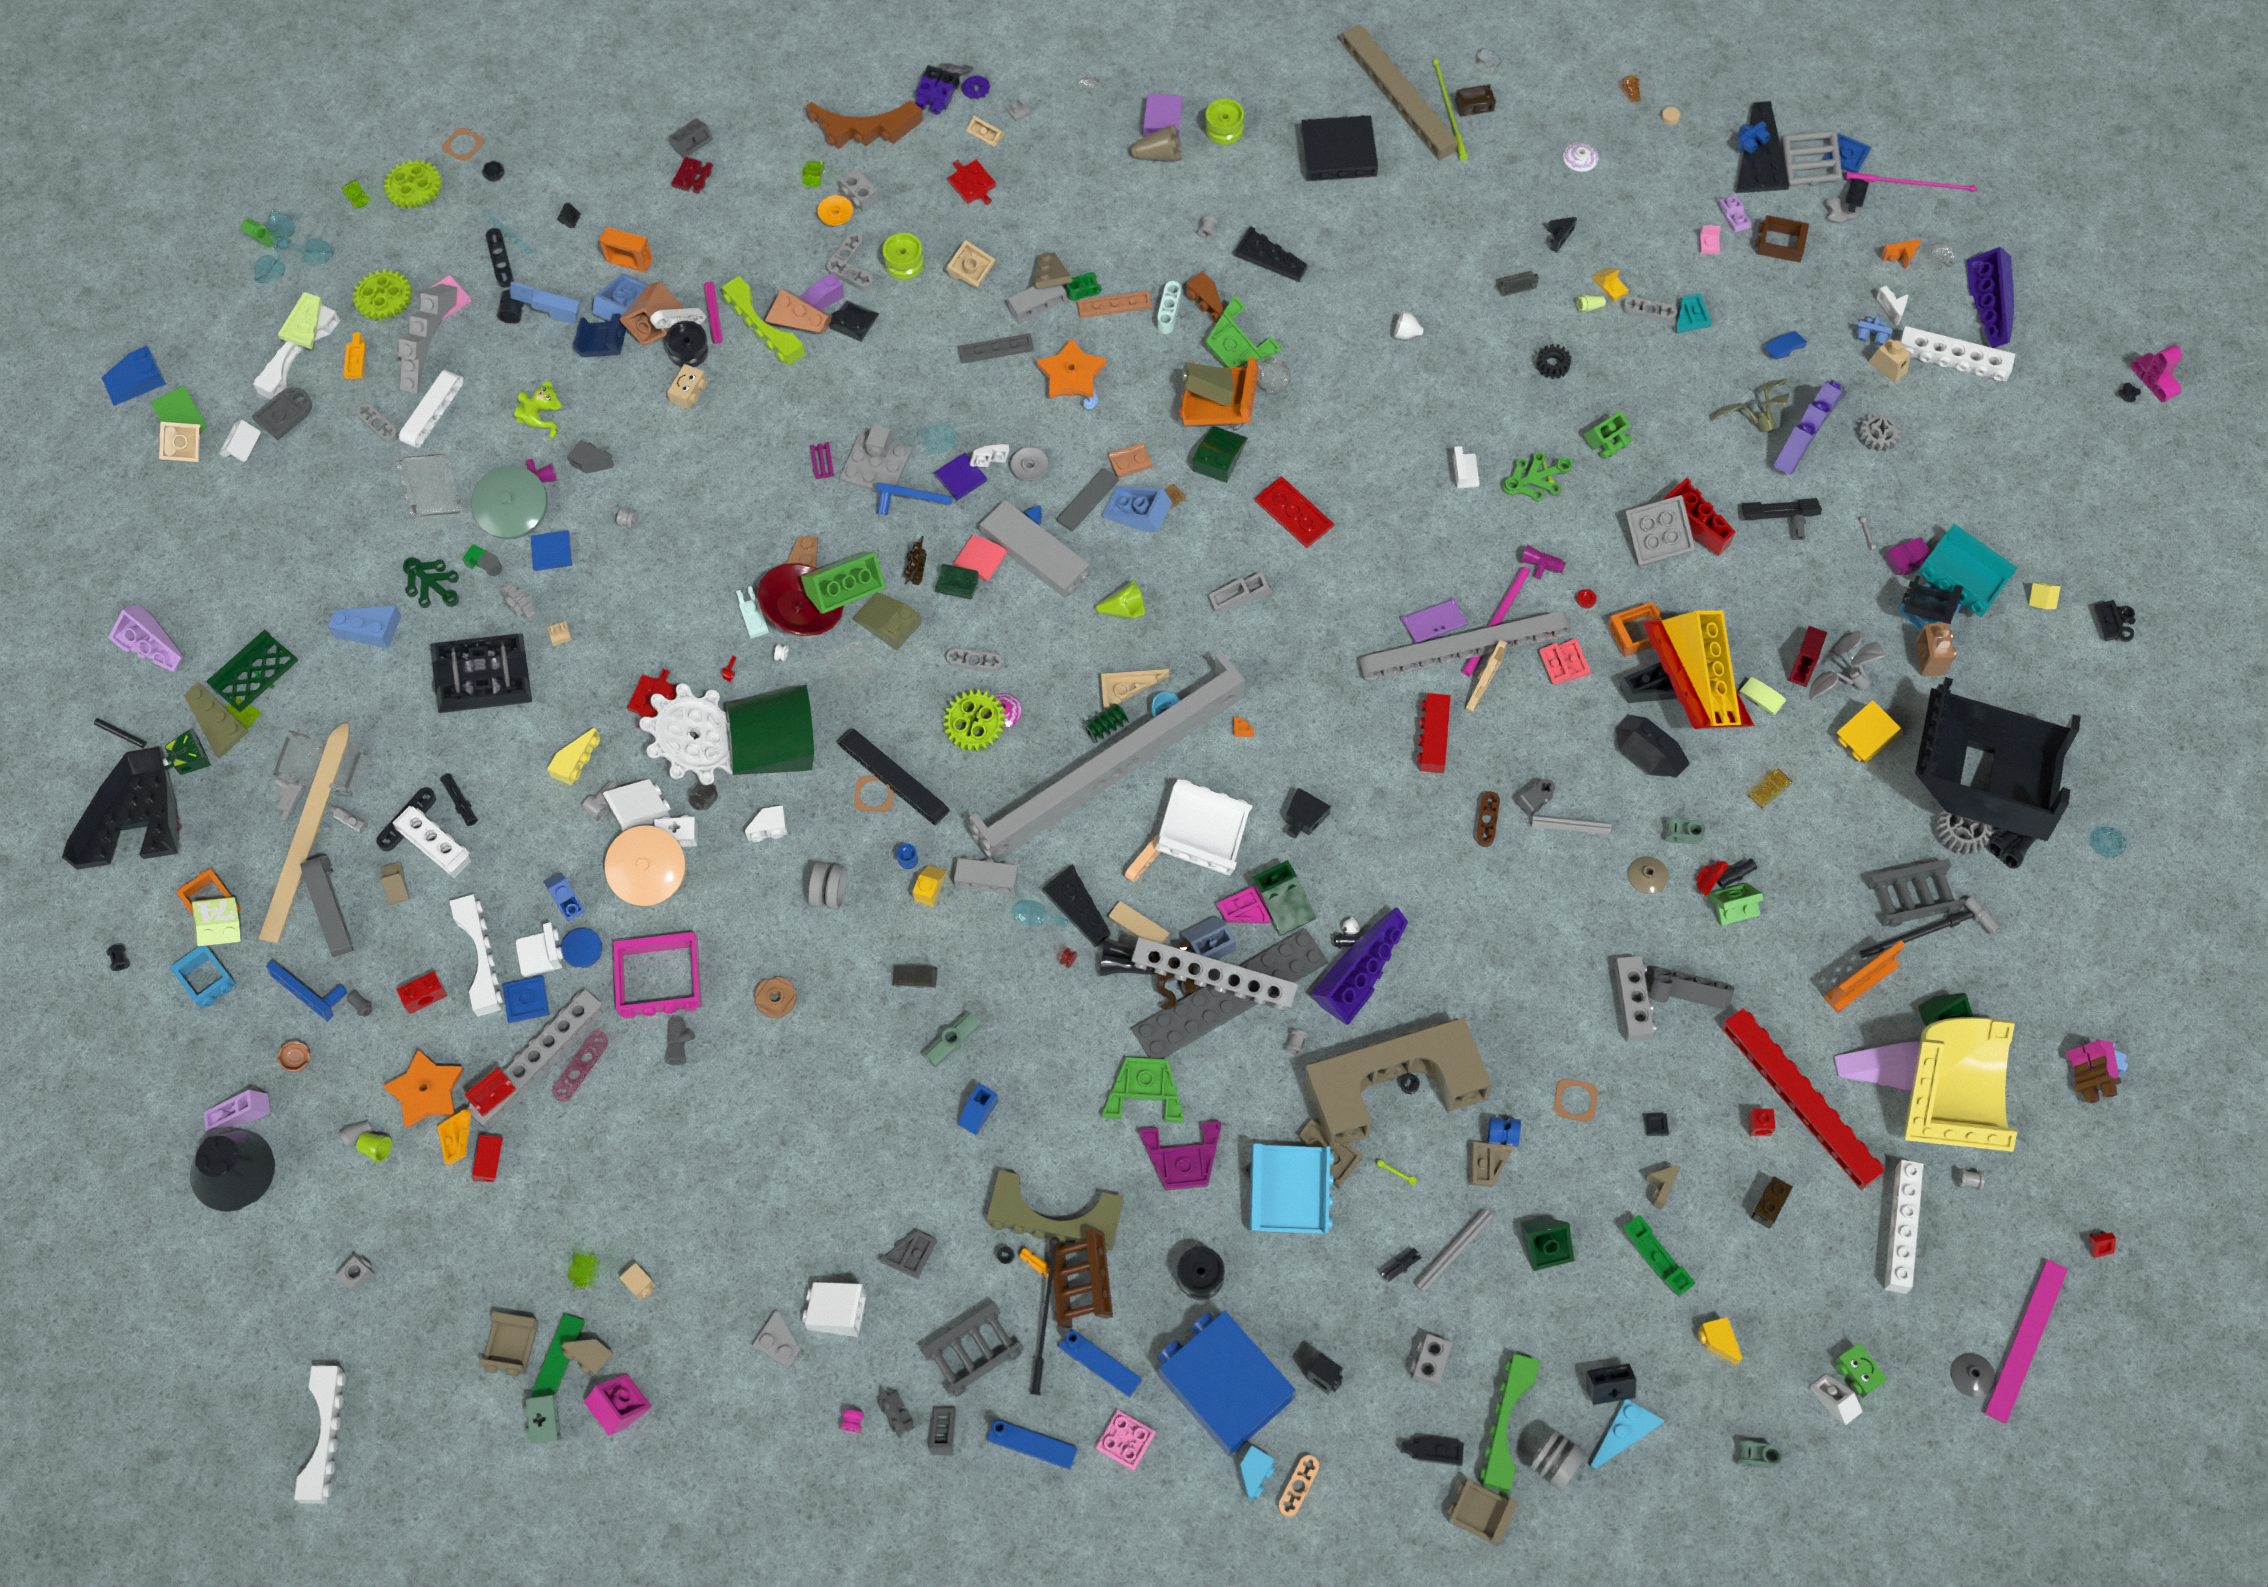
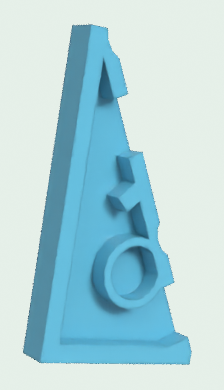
M1626 1399L1590 1467L1596 1469L1636 1441L1661 1426L1664 1420Z

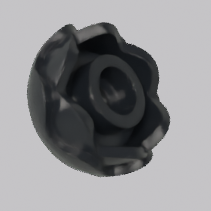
M497 161L486 163L482 169L483 176L493 182L500 180L505 172L503 165Z

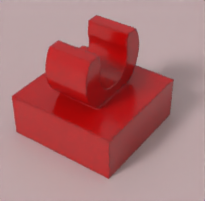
M2102 1230L2098 1236L2090 1233V1252L2094 1258L2115 1253L2116 1237L2112 1232L2106 1233Z

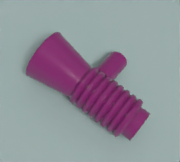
M526 460L528 470L533 472L541 482L558 481L552 463L536 470L534 460Z
M1527 545L1521 560L1523 563L1538 565L1534 574V578L1541 579L1545 568L1549 571L1562 573L1566 564L1563 559L1545 554V552L1542 553L1530 545Z

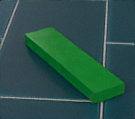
M566 1314L563 1315L530 1396L531 1398L557 1394L570 1362L562 1354L564 1349L561 1346L565 1342L578 1341L585 1324L584 1320Z

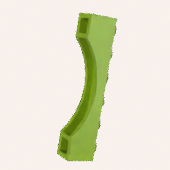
M740 276L722 286V298L726 304L733 306L734 312L738 316L741 315L745 324L749 328L752 327L756 336L765 341V345L770 351L774 350L776 357L781 363L785 362L787 366H790L806 355L804 345L793 333L775 329L759 318L752 307L750 287Z

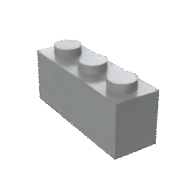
M1062 285L1041 289L1031 286L1027 290L1013 294L1008 298L1009 310L1018 324L1067 302L1066 291Z
M971 857L958 858L954 877L955 888L1015 895L1019 874L1018 865L1011 862L995 863L992 860L978 861Z

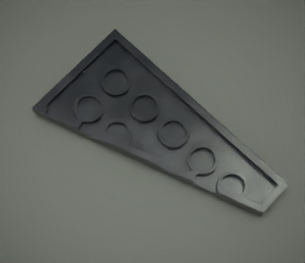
M1771 101L1753 102L1749 126H1756L1761 121L1765 122V130L1770 134V138L1765 144L1757 140V149L1751 154L1744 150L1736 193L1789 189L1790 185Z

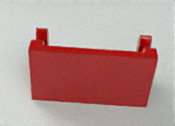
M497 1067L464 1095L480 1115L484 1117L515 1092L516 1089Z
M479 1136L472 1172L473 1181L494 1183L503 1138Z

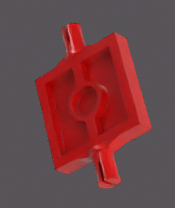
M977 159L965 166L959 160L954 161L953 166L957 169V172L947 177L949 183L967 204L974 200L982 199L985 205H989L992 200L987 194L997 186L994 179Z
M662 669L659 678H652L642 674L627 707L628 711L637 713L641 718H654L658 715L656 709L651 705V697L654 694H661L668 700H674L677 696V686L666 681L670 671Z

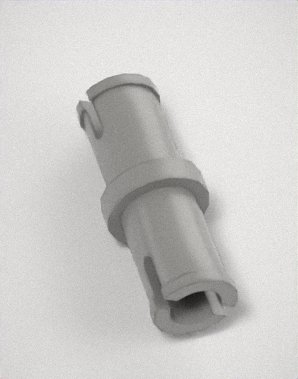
M1974 896L1965 901L1964 906L1972 911L1975 920L1980 922L1991 935L2001 928V925L1989 914L1990 911L1987 908L1984 909Z

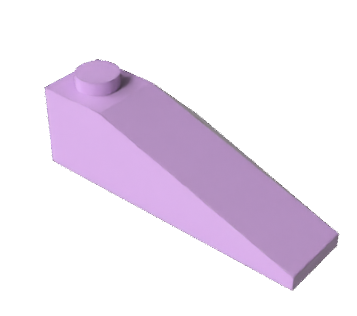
M139 604L122 610L108 638L124 651H135L140 658L149 657L153 659L154 664L173 672L176 671L183 659V655L155 618Z
M1920 1041L1899 1043L1834 1056L1838 1077L1861 1082H1872L1881 1086L1896 1087L1900 1090H1912Z

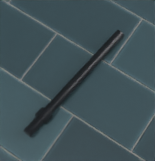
M1971 910L1958 915L1954 913L1939 922L1859 951V955L1863 959L1890 949L1901 940L1906 943L1949 926L1950 928L1958 926L1960 922L1973 918V913Z

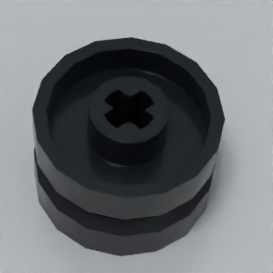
M680 321L672 325L667 331L668 353L675 365L681 368L684 364L697 367L705 361L709 349L706 332L700 324L694 321Z
M1201 1246L1193 1247L1182 1255L1177 1266L1178 1285L1184 1294L1195 1300H1208L1216 1296L1222 1289L1225 1269L1224 1262L1217 1252L1211 1248Z

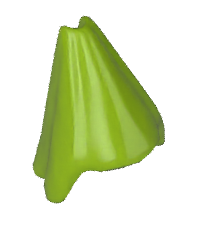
M1135 579L1096 605L1097 612L1100 614L1125 619L1143 616L1146 612L1144 599Z

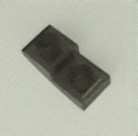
M894 965L892 986L936 988L938 968Z

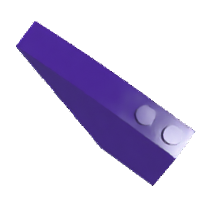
M1997 247L1967 259L1969 292L1975 301L1974 305L1980 314L1979 317L1985 327L1984 330L1991 348H1996L2010 342L2014 317L2011 255L2001 247Z
M1395 907L1363 934L1337 961L1311 993L1322 1009L1345 1025H1349L1372 996L1375 990L1373 986L1376 980L1381 978L1383 974L1381 970L1385 962H1389L1392 956L1391 950L1394 944H1398L1408 924L1407 919L1399 908Z

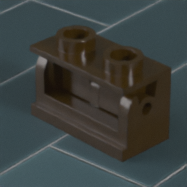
M1491 84L1462 88L1456 91L1455 102L1460 117L1493 112L1495 110L1496 99L1493 91L1490 90Z
M1773 1176L1750 1219L1770 1229L1775 1223L1793 1186Z

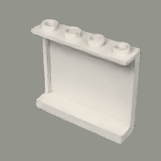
M1178 779L1172 788L1154 850L1230 876L1235 870L1237 863L1235 859L1252 805H1249L1244 800L1230 798L1227 794L1210 791L1207 787L1193 785L1188 780Z

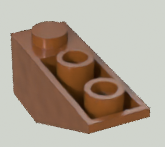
M1202 271L1186 283L1187 297L1191 301L1194 300L1203 312L1206 311L1211 319L1217 323L1224 311L1215 282Z

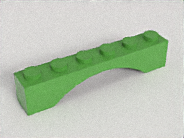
M1517 1354L1513 1355L1512 1360H1507L1505 1372L1508 1373L1507 1381H1502L1500 1388L1503 1398L1502 1402H1497L1495 1414L1499 1416L1497 1424H1492L1490 1436H1493L1492 1445H1487L1485 1457L1489 1459L1487 1467L1483 1466L1480 1474V1479L1483 1480V1487L1507 1494L1511 1490L1516 1468L1507 1446L1508 1419L1516 1401L1533 1387L1537 1377L1539 1360Z

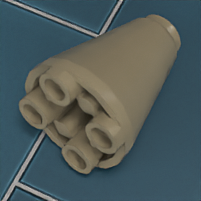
M1175 124L1168 125L1132 144L1134 158L1161 161L1182 160L1180 149L1178 150V147H1181V140L1179 136H1176Z

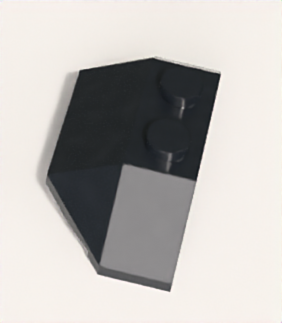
M1628 715L1616 727L1619 751L1649 775L1671 776L1674 778L1678 777L1690 765L1679 743L1648 718Z

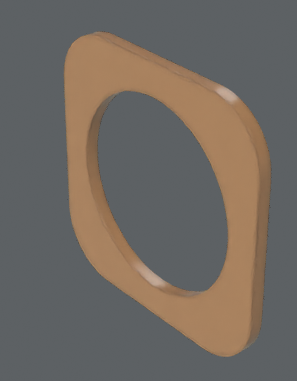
M458 128L442 145V150L461 161H467L483 145L484 140L481 136L466 128ZM467 134L475 139L474 149L467 154H456L450 148L451 141L456 136Z
M875 776L860 777L857 780L854 806L856 809L874 812L890 810L894 792L889 788L890 786L886 785L889 796L885 803L877 807L867 806L860 798V791L866 783L880 780Z
M1570 1079L1560 1080L1556 1089L1555 1113L1562 1118L1584 1122L1591 1121L1595 1116L1597 1088L1595 1085ZM1580 1086L1589 1093L1591 1105L1585 1113L1574 1115L1563 1108L1561 1094L1566 1088Z

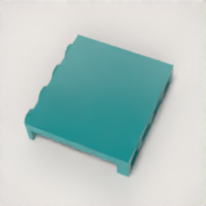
M1954 523L1917 573L1945 592L1952 593L1955 585L1963 586L1959 603L1979 617H1982L1991 607L1993 601L2009 579L2017 571L2018 567Z

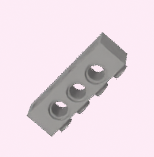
M1642 956L1617 958L1614 967L1626 1042L1650 1041L1653 1035L1656 1034V1023L1652 1021L1651 1014H1653V1004L1649 1002L1648 995H1650V985L1645 980V975H1647L1646 963H1643ZM1634 977L1638 982L1633 983L1628 978ZM1632 996H1636V997H1638L1641 1001H1640V1002H1635V1001L1632 1000L1631 997H1632ZM1634 1016H1641L1644 1021H1637Z

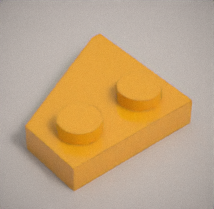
M464 1109L437 1126L445 1165H453L466 1157L471 1110Z

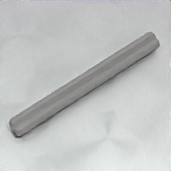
M1483 1210L1417 1281L1416 1286L1419 1290L1425 1292L1492 1220L1493 1216L1489 1211Z

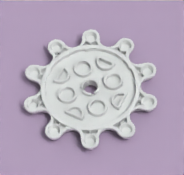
M681 683L676 687L677 697L674 700H668L661 694H654L651 697V705L656 709L658 715L654 718L643 717L639 722L641 730L651 733L656 739L653 744L647 747L648 757L652 759L658 757L667 758L671 762L669 772L673 779H680L686 771H692L698 775L703 785H710L714 781L713 770L715 768L722 769L731 775V747L727 713L718 707L720 699L718 692L708 690L704 697L697 698L692 695L688 685ZM689 732H696L699 738L694 740Z

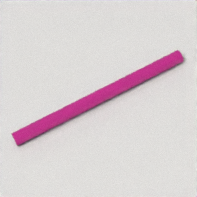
M1522 567L1487 628L1501 624L1530 573L1528 568ZM1482 656L1469 658L1462 673L1470 677Z

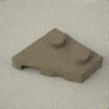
M1473 1142L1471 1151V1185L1492 1187L1506 1164L1509 1155L1512 1153L1514 1146Z

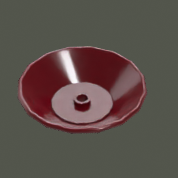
M802 563L781 564L770 569L759 582L757 597L762 612L772 624L785 632L795 635L814 636L833 629L842 618L844 605L826 613H821L806 595L801 578L802 575L815 571L818 568Z

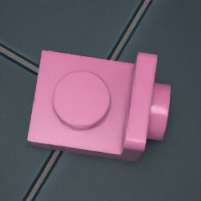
M1702 226L1700 233L1701 254H1719L1720 226Z

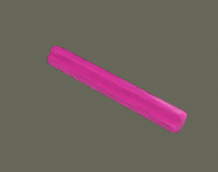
M712 281L705 282L704 287L712 340L714 344L722 343L723 339L715 286Z

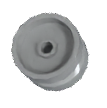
M816 862L809 886V904L811 906L822 907L826 902L828 908L838 910L841 908L847 885L846 866L834 865L830 870L829 864Z

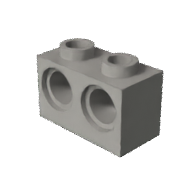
M854 169L839 180L842 195L844 197L848 196L855 208L859 207L864 212L880 201L878 189L857 169Z
M1427 1334L1425 1340L1421 1339L1417 1349L1418 1352H1421L1419 1360L1414 1359L1410 1371L1414 1373L1413 1380L1438 1388L1452 1342ZM1436 1346L1439 1349V1353L1436 1355L1431 1354L1428 1351V1347ZM1428 1366L1432 1369L1433 1373L1425 1375L1422 1373L1421 1368Z

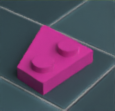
M1254 887L1217 903V907L1226 923L1268 924L1271 922Z

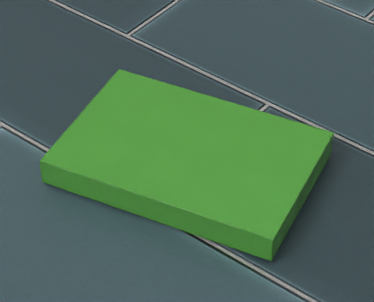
M184 385L150 402L161 422L199 424L200 432L208 428Z

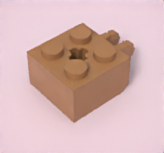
M1926 624L1918 635L1915 643L1921 676L1945 675L1953 659L1956 658V649L1952 646L1953 632L1949 629V624Z

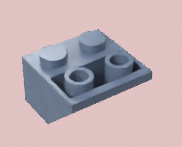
M1217 916L1180 933L1184 942L1190 943L1189 951L1194 954L1217 960L1236 950V940L1227 925Z

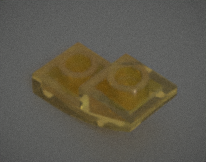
M1778 768L1767 776L1760 785L1750 791L1748 797L1763 809L1787 789L1793 781Z

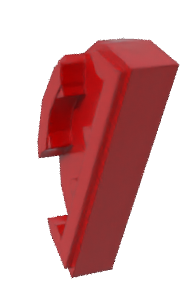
M1716 861V864H1712L1709 867L1706 865L1699 872L1696 878L1697 887L1705 897L1729 866L1726 861Z

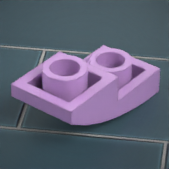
M1736 195L1719 201L1721 209L1734 233L1751 228V221L1744 213V205Z

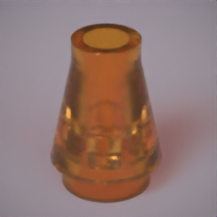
M1636 75L1625 77L1622 86L1629 96L1631 103L1640 101L1639 79Z

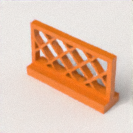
M1901 940L1889 950H1885L1827 993L1824 999L1839 1013L1899 968L1900 964L1896 961V958L1906 944Z

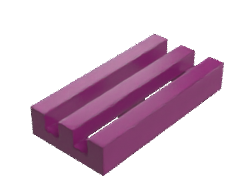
M825 442V445L818 443V446L812 444L811 452L815 478L834 477L829 442ZM823 449L827 451L830 473H826ZM817 450H819L822 474H819L816 458Z

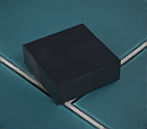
M1645 1114L1647 1136L1669 1135L1667 1114Z

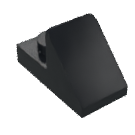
M1576 217L1549 221L1547 231L1553 234L1550 240L1552 243L1550 250L1555 253L1559 251L1574 231L1577 222Z

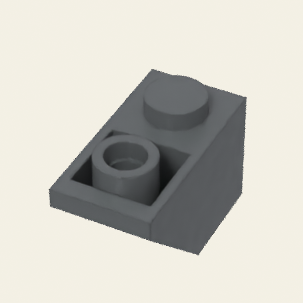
M580 440L568 455L571 466L586 474L614 467L611 454L597 449L590 442L586 443Z

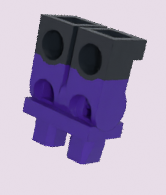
M927 65L919 87L916 90V105L922 110H925L926 106L930 105L931 112L940 115L943 109L947 110L955 90L960 86L959 74L945 70L942 71L940 68Z

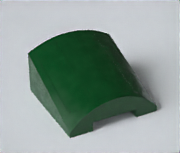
M807 684L726 703L733 775L812 770L814 740Z

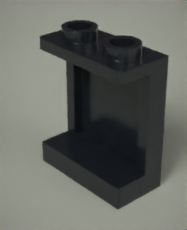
M1916 575L1914 582H1909L1907 592H1905L1902 604H1905L1904 612L1951 624L1960 602L1963 586L1955 585L1953 592L1949 593L1919 585L1920 576Z

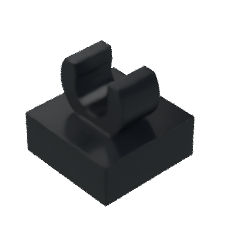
M570 202L565 203L557 220L569 228H575L581 213Z

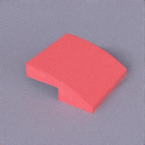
M972 535L953 564L958 569L971 572L976 578L989 581L1008 551L996 543Z
M1577 638L1560 645L1555 643L1539 650L1553 684H1559L1591 674Z

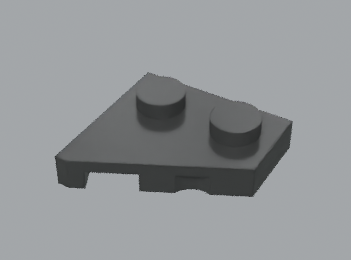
M916 1231L909 1236L907 1241L901 1242L887 1256L884 1255L880 1261L918 1280L937 1243V1239Z

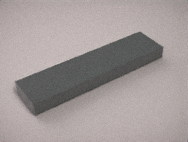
M1030 333L959 346L962 364L1034 351Z
M1103 468L1057 518V522L1073 532L1117 484L1119 477Z

